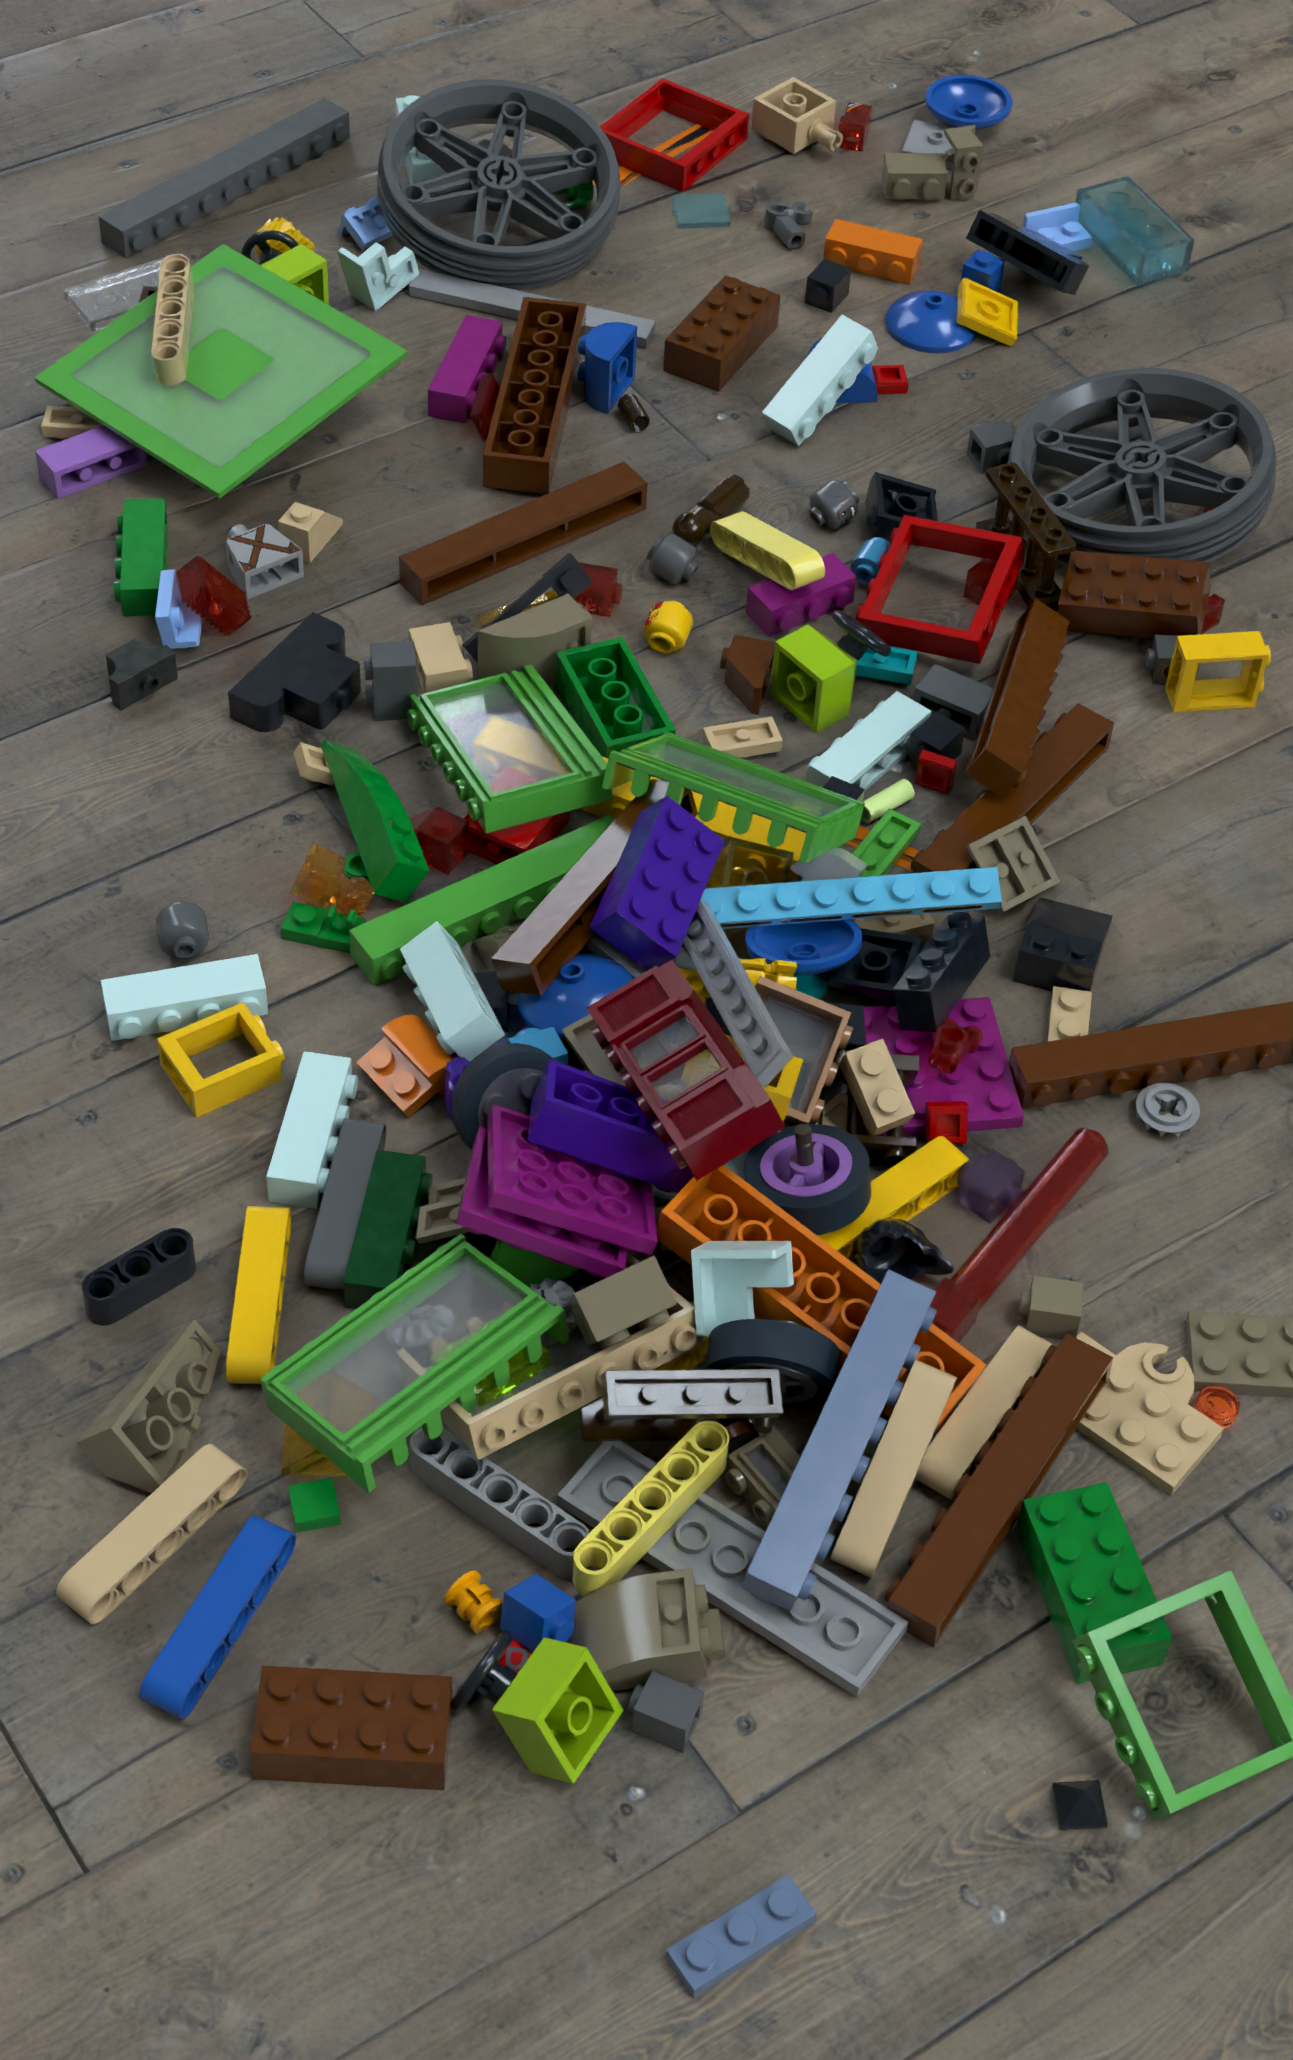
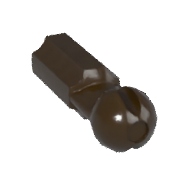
M735 474L731 477H726L701 498L690 512L681 514L675 519L672 525L673 534L691 545L699 543L713 521L727 517L749 498L750 489L744 483V479Z

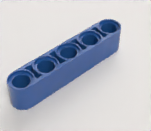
M256 1515L249 1518L148 1670L140 1688V1700L180 1719H185L189 1716L288 1563L295 1548L296 1533Z

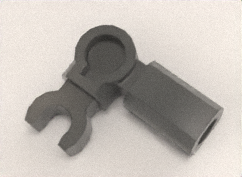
M795 202L792 206H789L788 203H770L766 206L764 227L774 231L789 250L801 248L805 242V233L797 223H811L813 211H805V202Z

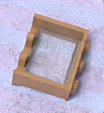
M760 976L754 986L791 1054L804 1059L783 1123L790 1126L808 1125L809 1122L816 1124L825 1103L824 1100L819 1099L823 1085L831 1086L839 1067L838 1063L833 1062L838 1048L845 1049L853 1027L847 1025L851 1012Z

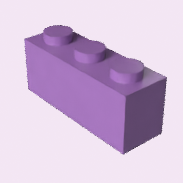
M104 425L35 451L39 478L57 499L147 465L145 451Z

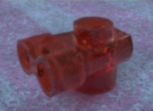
M946 1018L943 1025L937 1029V1032L932 1034L934 1045L929 1055L928 1063L930 1067L936 1068L940 1072L952 1074L957 1070L967 1054L977 1051L983 1040L982 1032L974 1026L962 1028L954 1020Z

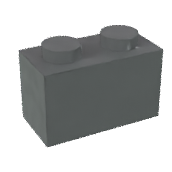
M414 641L370 643L371 658H364L365 680H372V685H365L366 707L374 708L375 721L408 719L407 710L411 709L410 695L416 694L417 696Z
M934 664L916 686L914 701L931 710V715L938 712L965 727L964 737L975 741L993 688Z

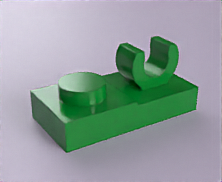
M292 902L281 927V939L350 953L349 930L366 923V918L359 917L357 912L352 909L349 914L336 912V906H331L330 909Z

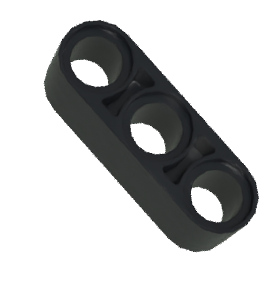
M181 1228L166 1229L90 1272L82 1282V1294L88 1319L100 1326L116 1323L189 1280L196 1271L194 1244L191 1234Z

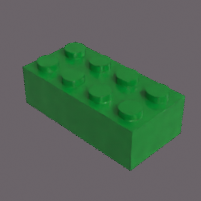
M624 637L556 652V686L577 725L601 756L609 759L611 751L615 750L621 753L623 749L626 750V748L661 736L666 731L676 734V729Z
M1107 1482L1024 1499L1016 1524V1531L1076 1684L1088 1682L1090 1679L1081 1672L1077 1665L1081 1663V1660L1072 1640L1157 1602ZM1164 1616L1111 1638L1106 1642L1120 1673L1124 1674L1163 1665L1172 1635Z

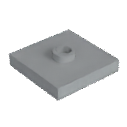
M914 120L902 153L944 154L948 149H952L951 144L944 135L945 129L956 127ZM945 159L946 169L953 170V164H949Z

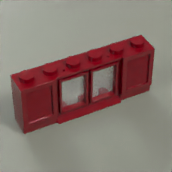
M673 960L659 968L657 965L587 1007L596 1024L590 1031L602 1050L608 1046L610 1047V1049L605 1051L606 1056L617 1073L623 1069L626 1071L620 1077L632 1097L638 1093L641 1094L635 1100L647 1120L649 1121L656 1117L657 1120L652 1122L651 1125L663 1145L669 1142L673 1143L667 1150L680 1170L688 1167L697 1181L785 1128L770 1097Z

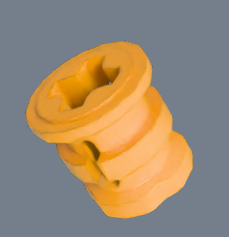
M473 1570L461 1576L451 1585L444 1596L443 1602L448 1607L457 1606L456 1613L464 1621L470 1620V1628L478 1634L490 1628L500 1618L503 1601L499 1598L493 1599L494 1592L488 1585L479 1584L481 1575L478 1571Z

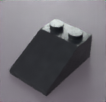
M1039 897L1021 942L1013 981L1053 991V986L1090 992L1113 916Z

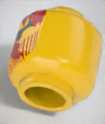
M672 600L656 603L651 608L643 628L644 638L647 640L648 645L653 650L664 654L682 649L693 626L692 615L678 601Z

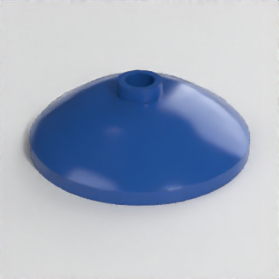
M954 75L941 78L929 86L925 98L927 108L940 121L953 127L976 125L975 130L992 127L1006 119L1012 110L1013 103L1012 96L1002 85L990 79L973 75Z
M923 290L906 294L894 301L886 314V328L890 335L902 345L921 352L948 353L957 351L972 343L978 334L977 331L957 323L958 297L946 292Z
M851 919L750 926L745 935V946L753 959L765 958L767 964H772L775 960L796 962L797 968L794 976H812L833 970L850 961L861 949L862 931Z
M577 953L570 963L565 964L561 968V973L541 996L518 993L517 1004L519 1013L529 1028L542 1030L554 1027L560 1040H565L561 1029L589 1015L587 1007L630 982L633 978L624 966L612 959L597 954Z

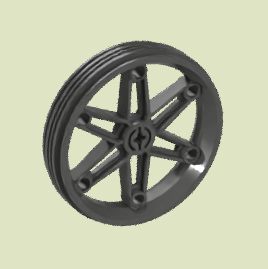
M483 79L458 82L432 90L409 104L398 115L391 125L380 150L377 194L386 224L402 248L407 247L413 251L415 259L433 272L514 290L548 285L574 274L587 265L598 254L609 237L617 216L621 188L620 173L615 152L604 131L586 112L572 102L553 92L533 85L508 80ZM473 124H496L488 149L449 129ZM524 129L546 136L570 151L522 156ZM505 135L514 137L512 159L506 156H499ZM414 146L420 153L428 156L447 172V174L417 184H407L402 187L400 181L402 164ZM443 146L446 147V148H448L449 150H451L452 152H454L455 154H457L458 156L462 157L463 159H465L466 161H468L469 163L473 164V165L476 166V167H471V166H469L468 164H466L465 162H463L462 160H460L458 157H456L455 155H453L452 153H450L449 151H447L445 148H443ZM594 180L597 202L590 216L584 221L580 215L573 213L550 193ZM522 200H527V201H529V202L532 203L534 206H536L537 208H539L540 210H542L543 212H545L546 214H548L550 217H552V218L555 219L556 221H553L552 219H550V218L547 217L546 215L542 214L541 212H539L538 210H536L535 208H533L532 206L528 205L527 203H525V202L522 201ZM486 209L500 212L493 234L484 232ZM476 211L473 241L453 235L432 224L424 217ZM510 218L552 239V241L534 245L501 246Z
M1134 368L1110 371L1080 379L1060 388L1040 401L1025 416L1013 438L1008 457V463H1017L1034 487L1032 474L1037 461L1042 465L1054 466L1080 476L1058 491L1047 494L1045 498L1042 497L1075 541V551L1212 562L1237 548L1253 534L1266 514L1275 487V445L1269 426L1257 407L1238 391L1219 381L1195 373L1172 369ZM1151 418L1176 420L1190 423L1191 425L1156 437ZM1118 420V440L1074 434L1095 425ZM1139 426L1143 441L1129 443V427ZM1237 445L1245 453L1250 464L1251 473L1247 480L1241 475H1231L1202 463L1221 451ZM1153 497L1154 516L1143 517L1139 500ZM1164 501L1214 508L1193 518L1168 524L1165 523ZM1125 504L1131 526L1105 524L1087 520L1086 518ZM1071 552L1058 555V560L1068 564Z

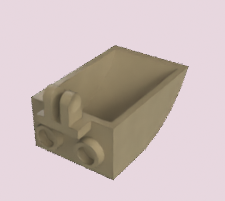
M566 594L478 630V679L502 673L509 675L514 670L521 672L524 671L523 666L532 664L549 687L556 686V652L591 644L593 620L590 613L584 609L580 602L577 603L569 594Z
M692 1568L638 1575L610 1583L590 1592L576 1602L573 1621L574 1631L571 1638L566 1641V1643L587 1647L612 1691L636 1688L638 1684L645 1686L652 1670L679 1682L708 1678L706 1657L710 1660H721L726 1656L719 1608L709 1610L705 1584H696Z

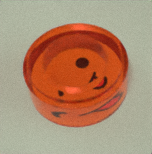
M1210 1386L1204 1388L1198 1394L1194 1408L1223 1427V1430H1226L1236 1422L1240 1403L1236 1395L1230 1390L1221 1386Z

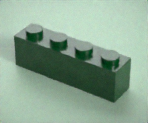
M383 1150L376 1151L343 1281L346 1308L357 1309L370 1300L374 1294L381 1292L403 1276L407 1264H414L417 1252V1239H413V1236L418 1228L419 1210L422 1199L429 1198L430 1188L433 1183V1174L426 1173V1156Z

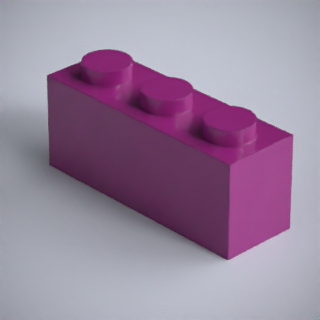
M834 553L822 557L825 566V576L821 580L794 590H789L770 578L749 586L746 614L768 637H771L853 603L857 576Z

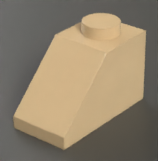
M294 502L278 521L279 532L302 549L303 561L308 563L313 561L343 525L342 518L298 502Z

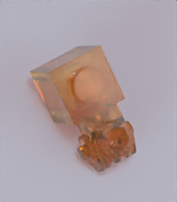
M312 843L290 892L323 908H326L327 904L336 906L346 915H349L351 909L355 910L358 916L365 914L367 906L370 904V899L374 896L372 886L365 878L352 877L350 880L344 876L342 871L347 858L315 843Z

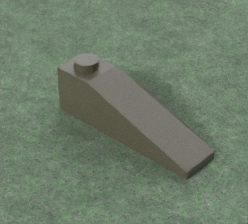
M195 1318L188 1321L96 1416L76 1442L104 1476L153 1493L190 1459L191 1452L187 1448L191 1434L199 1428L201 1417L197 1414L203 1395L209 1393L221 1353L219 1347Z

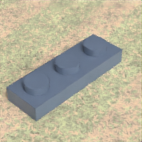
M787 1875L666 1950V1959L692 1998H695L813 1924L817 1913L791 1877Z

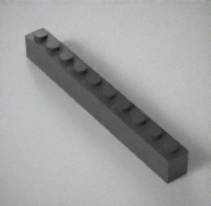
M323 98L98 216L101 243L125 258L135 254L349 139V112Z

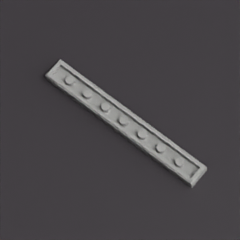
M419 269V275L409 285V295L517 320L523 297L559 300ZM586 306L585 335L598 325L610 322H623L637 326V346L647 347L655 331L656 321Z
M701 898L684 938L683 945L746 1065L758 1082L766 1087L793 1058V1055L709 904Z

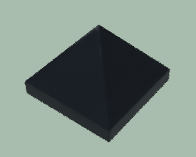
M1099 1780L1052 1783L1059 1830L1107 1827V1817Z

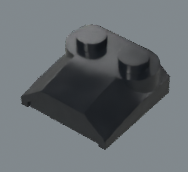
M875 472L870 480L865 500L867 526L874 537L890 540L894 528H899L904 515L938 521L935 499L936 489Z
M860 928L862 931L860 951L846 964L834 969L832 977L830 976L829 986L871 997L874 1006H896L893 988L921 952L922 938Z

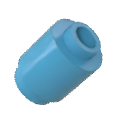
M875 537L862 545L850 565V570L857 576L856 581L858 583L869 586L871 579H876L881 556L883 553H887L890 548V543L887 540Z

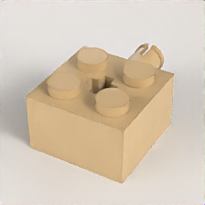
M795 77L754 98L751 129L789 152L795 154L816 141L828 147L831 151H835V149L837 150L841 146L843 141V135L833 130L836 100Z

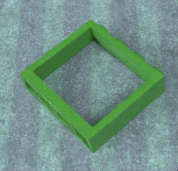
M1231 1570L1072 1640L1081 1660V1663L1077 1665L1081 1672L1089 1677L1096 1692L1094 1696L1096 1707L1100 1715L1105 1720H1109L1116 1736V1751L1122 1762L1130 1766L1137 1782L1135 1788L1138 1799L1144 1797L1153 1819L1171 1814L1293 1757V1700ZM1204 1598L1274 1748L1176 1793L1106 1641Z

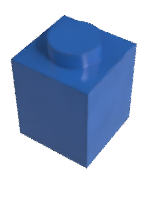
M977 250L963 264L961 281L963 278H967L999 293L1005 260L993 256L989 252Z
M534 1574L504 1592L500 1630L510 1631L513 1639L533 1652L544 1637L566 1642L571 1638L574 1631L573 1621L576 1600L539 1575Z

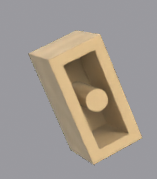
M450 622L409 629V641H414L416 674L423 693L467 683L468 680L473 679L471 662L469 658H463L464 647L462 645V638L460 635L455 636Z
M883 1038L844 1054L839 1065L869 1135L876 1136L907 1124L915 1112Z

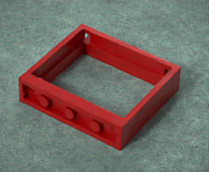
M662 78L599 127L609 139L618 165L684 192L748 139L749 113ZM663 110L713 130V132L678 160L628 139Z
M904 515L899 528H894L891 534L890 548L887 553H883L881 556L878 575L876 579L872 578L869 583L865 604L859 605L856 620L874 632L889 646L981 664L1024 562L1022 537ZM911 544L998 561L968 631L881 613Z

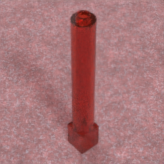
M1088 1128L1077 1129L951 1279L945 1277L934 1289L936 1294L930 1307L936 1309L937 1313L932 1323L959 1343L974 1326L979 1310L1108 1156V1146L1104 1137L1099 1132Z

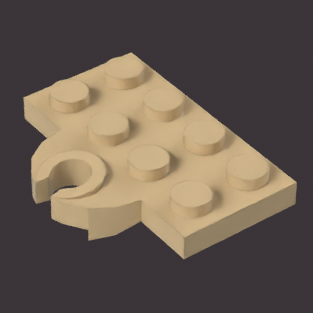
M1080 1332L1076 1337L1077 1339L1112 1356L1113 1361L1109 1380L1076 1430L1172 1496L1221 1438L1224 1429L1190 1406L1194 1393V1374L1189 1363L1182 1356L1176 1361L1173 1373L1162 1374L1157 1372L1153 1365L1164 1362L1168 1353V1346L1144 1342L1128 1346L1115 1355L1083 1332Z

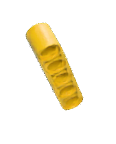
M247 1206L227 1352V1383L261 1384L260 1379L275 1367L291 1234L290 1208Z

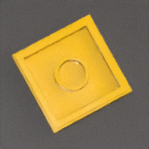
M963 278L958 285L957 323L1012 347L1017 340L1018 302L974 281Z

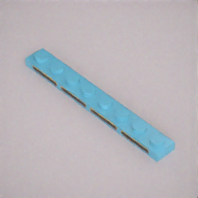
M997 867L706 888L701 897L709 904L722 929L999 909L1002 904Z

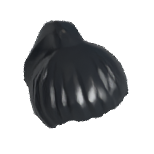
M878 1219L873 1222L869 1227L862 1230L855 1248L854 1257L858 1267L880 1284L888 1269L908 1279H913L923 1273L947 1275L954 1271L953 1264L943 1256L936 1245L927 1239L921 1229L901 1219Z

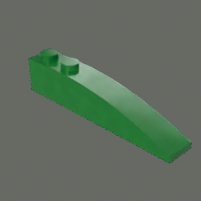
M323 740L321 748L374 894L406 903L429 872V868L414 832L413 825L399 797L386 778L358 751Z

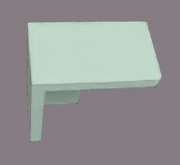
M377 242L359 257L343 247L337 251L350 295L375 312L419 275L414 252L407 247H403L398 253L388 258L385 248Z
M708 1241L691 1250L697 1337L710 1335L715 1327L726 1322L754 1319L752 1287H790L794 1284L791 1241Z

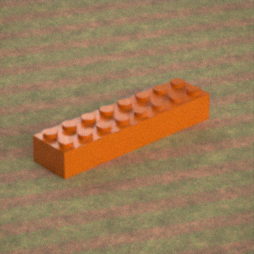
M722 1165L698 1181L693 1177L661 1211L656 1225L657 1239L691 1266V1250L708 1241H791L794 1284L790 1287H752L754 1314L760 1319L795 1322L831 1339L840 1351L838 1378L881 1284L725 1165ZM932 1323L927 1334L918 1331L913 1343L921 1346L915 1360L957 1377L933 1434L934 1437L981 1376L987 1364ZM902 1367L896 1380L905 1384L911 1370ZM885 1404L882 1413L890 1418L895 1405L891 1407Z

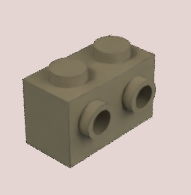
M884 153L882 184L885 199L896 201L904 199H922L924 201L944 199L947 169L943 153Z

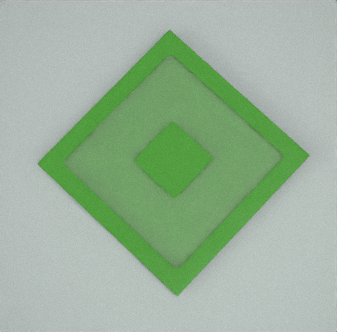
M222 244L191 266L195 290L187 374L182 383L174 386H165L157 381L151 350L158 290L35 376L34 379L43 388L220 499L408 357V351L232 248Z

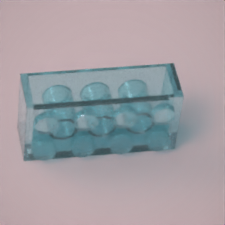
M1129 176L1077 190L1075 203L1080 206L1079 223L1092 236V241L1137 286L1188 271L1194 239Z

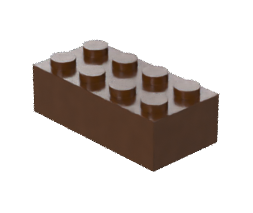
M725 275L665 339L663 371L719 392L778 327L781 295Z
M1085 551L1071 552L1058 602L1059 614L1070 621L1067 631L1154 639L1155 635H1200L1211 590L1210 562Z
M262 1665L250 1749L253 1779L445 1790L452 1718V1676Z

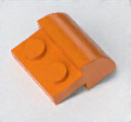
M409 1014L400 1016L383 1026L381 1030L386 1036L356 1062L368 1077L409 1118L437 1092L443 1098L445 1097L444 1077L446 1075V1064L460 1056L456 1052L449 1055L437 1040L436 1036L438 1034L420 1016Z

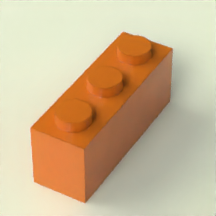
M835 219L825 237L823 259L849 267L853 272L910 285L920 266L923 239Z

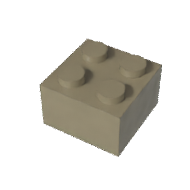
M655 1256L649 1257L565 1298L587 1346L598 1342L601 1349L629 1337L630 1334L627 1328L636 1323L640 1330L669 1318L670 1315L667 1308L677 1304Z

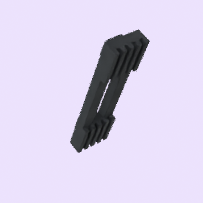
M568 553L543 574L539 581L481 629L520 614L551 586L558 595L556 598L569 594L574 599L594 581L571 553ZM477 631L462 645L478 664Z

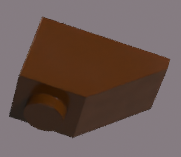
M734 634L730 648L724 647L721 656L720 668L726 669L725 685L752 714L759 715L773 670L775 642Z

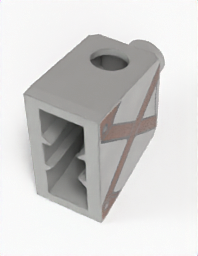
M238 524L229 531L228 539L225 542L228 568L247 600L304 577L302 549L270 524H263L250 530L244 525Z

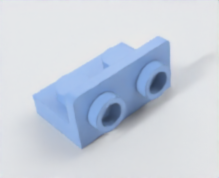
M378 196L370 199L366 205L359 208L351 207L346 210L341 216L342 220L337 229L340 236L350 233L361 250L393 236L384 219Z
M1077 203L1030 212L1024 216L1023 228L1039 232L1071 251L1091 247L1092 236L1078 221L1080 206Z
M175 569L162 570L155 619L163 646L167 645L171 649L196 647L200 644L204 608L203 595H186L185 585L178 582Z

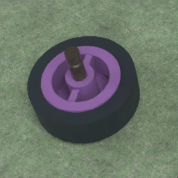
M799 1124L781 1129L780 1133L776 1132L752 1147L744 1162L745 1181L816 1235L834 1232L855 1221L867 1208L871 1198L869 1157L865 1147L852 1134L833 1126Z

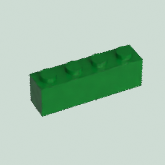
M165 498L124 499L123 513L117 514L118 534H122V536H116L117 556L121 558H115L116 579H120V581H114L115 602H122L123 616H153L156 614L160 574L162 570H167L168 521Z

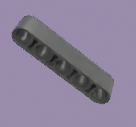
M347 1118L343 1120L307 1254L304 1270L305 1286L344 1291L343 1281L376 1151H384L386 1124Z

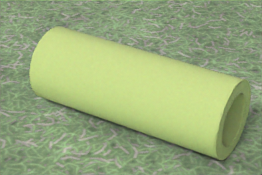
M902 779L864 800L863 803L865 805L861 820L864 823H870L884 815L889 808L893 810L914 798L915 791L912 784L908 780Z

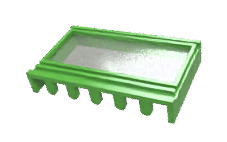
M532 664L523 666L524 671L521 672L514 670L509 675L502 673L423 693L420 694L419 698L416 694L410 695L411 709L407 710V718L411 730H417L422 746L430 749L434 764L442 767L446 782L454 785L459 801L467 804L471 819L473 821L477 820L485 833L613 799L612 789L602 788L607 767L606 761Z
M667 731L661 736L626 748V750L623 749L621 753L615 750L611 751L602 783V788L609 790L632 781L631 792L634 796L640 797L647 793L652 776L668 782L666 795L679 805L681 804L685 789L703 795L698 816L704 822H708L715 817L719 801L734 806L737 810L732 827L736 834H744L749 830L753 814L772 820L767 836V842L771 847H778L783 844L788 827L806 833L799 861L808 863L823 855V852L839 847L856 838L865 803Z
M459 1234L447 1244L439 1247L436 1252L414 1268L407 1270L403 1276L381 1292L374 1294L370 1300L352 1313L341 1318L330 1329L313 1341L308 1342L301 1350L283 1363L272 1368L260 1379L266 1405L272 1413L370 1493L376 1488L371 1464L387 1451L389 1459L397 1466L402 1465L409 1456L406 1442L407 1436L422 1426L423 1433L430 1439H436L443 1430L441 1410L456 1400L458 1404L470 1413L477 1403L474 1385L490 1375L492 1384L497 1388L504 1387L510 1378L507 1360L523 1350V1356L530 1363L537 1362L542 1355L540 1335L544 1332L550 1334L560 1343H566L569 1340L566 1313L562 1307L549 1303L469 1244L464 1235Z

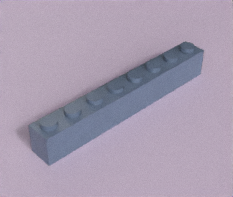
M888 1269L749 1566L741 1588L791 1611L797 1597L806 1601L817 1575L809 1572L816 1557L824 1561L835 1538L834 1535L827 1532L833 1518L842 1522L853 1498L845 1494L850 1480L857 1483L860 1482L870 1458L862 1455L868 1442L877 1445L887 1423V1420L881 1418L880 1414L885 1404L894 1407L904 1383L896 1380L902 1367L911 1370L921 1346L913 1343L918 1331L927 1334L937 1313L936 1309L930 1307L936 1291Z

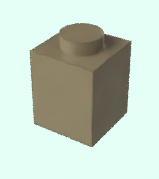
M1033 1275L1030 1291H1022L1018 1316L1026 1317L1025 1329L1041 1337L1063 1339L1066 1333L1076 1337L1082 1317L1084 1283Z

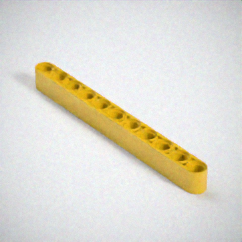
M939 1136L871 1181L869 1204L855 1221L834 1232L817 1236L851 1261L855 1258V1248L864 1228L869 1227L878 1219H901L908 1222L959 1187L971 1174L974 1163L944 1136ZM754 1314V1319H760ZM710 1335L703 1337L704 1344L653 1370H692L706 1360Z

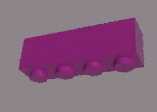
M465 315L428 388V416L466 423L471 411H476L479 395L481 392L486 391L488 376L490 373L494 374L499 354L503 355L505 352L507 337L502 335L501 321Z

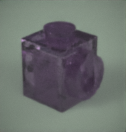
M995 1149L989 1151L984 1157L975 1155L969 1159L958 1175L957 1184L960 1185L958 1202L990 1224L1006 1208L1012 1210L1022 1199L1024 1194L1022 1184L1025 1170L1019 1167L1014 1160L1003 1156Z

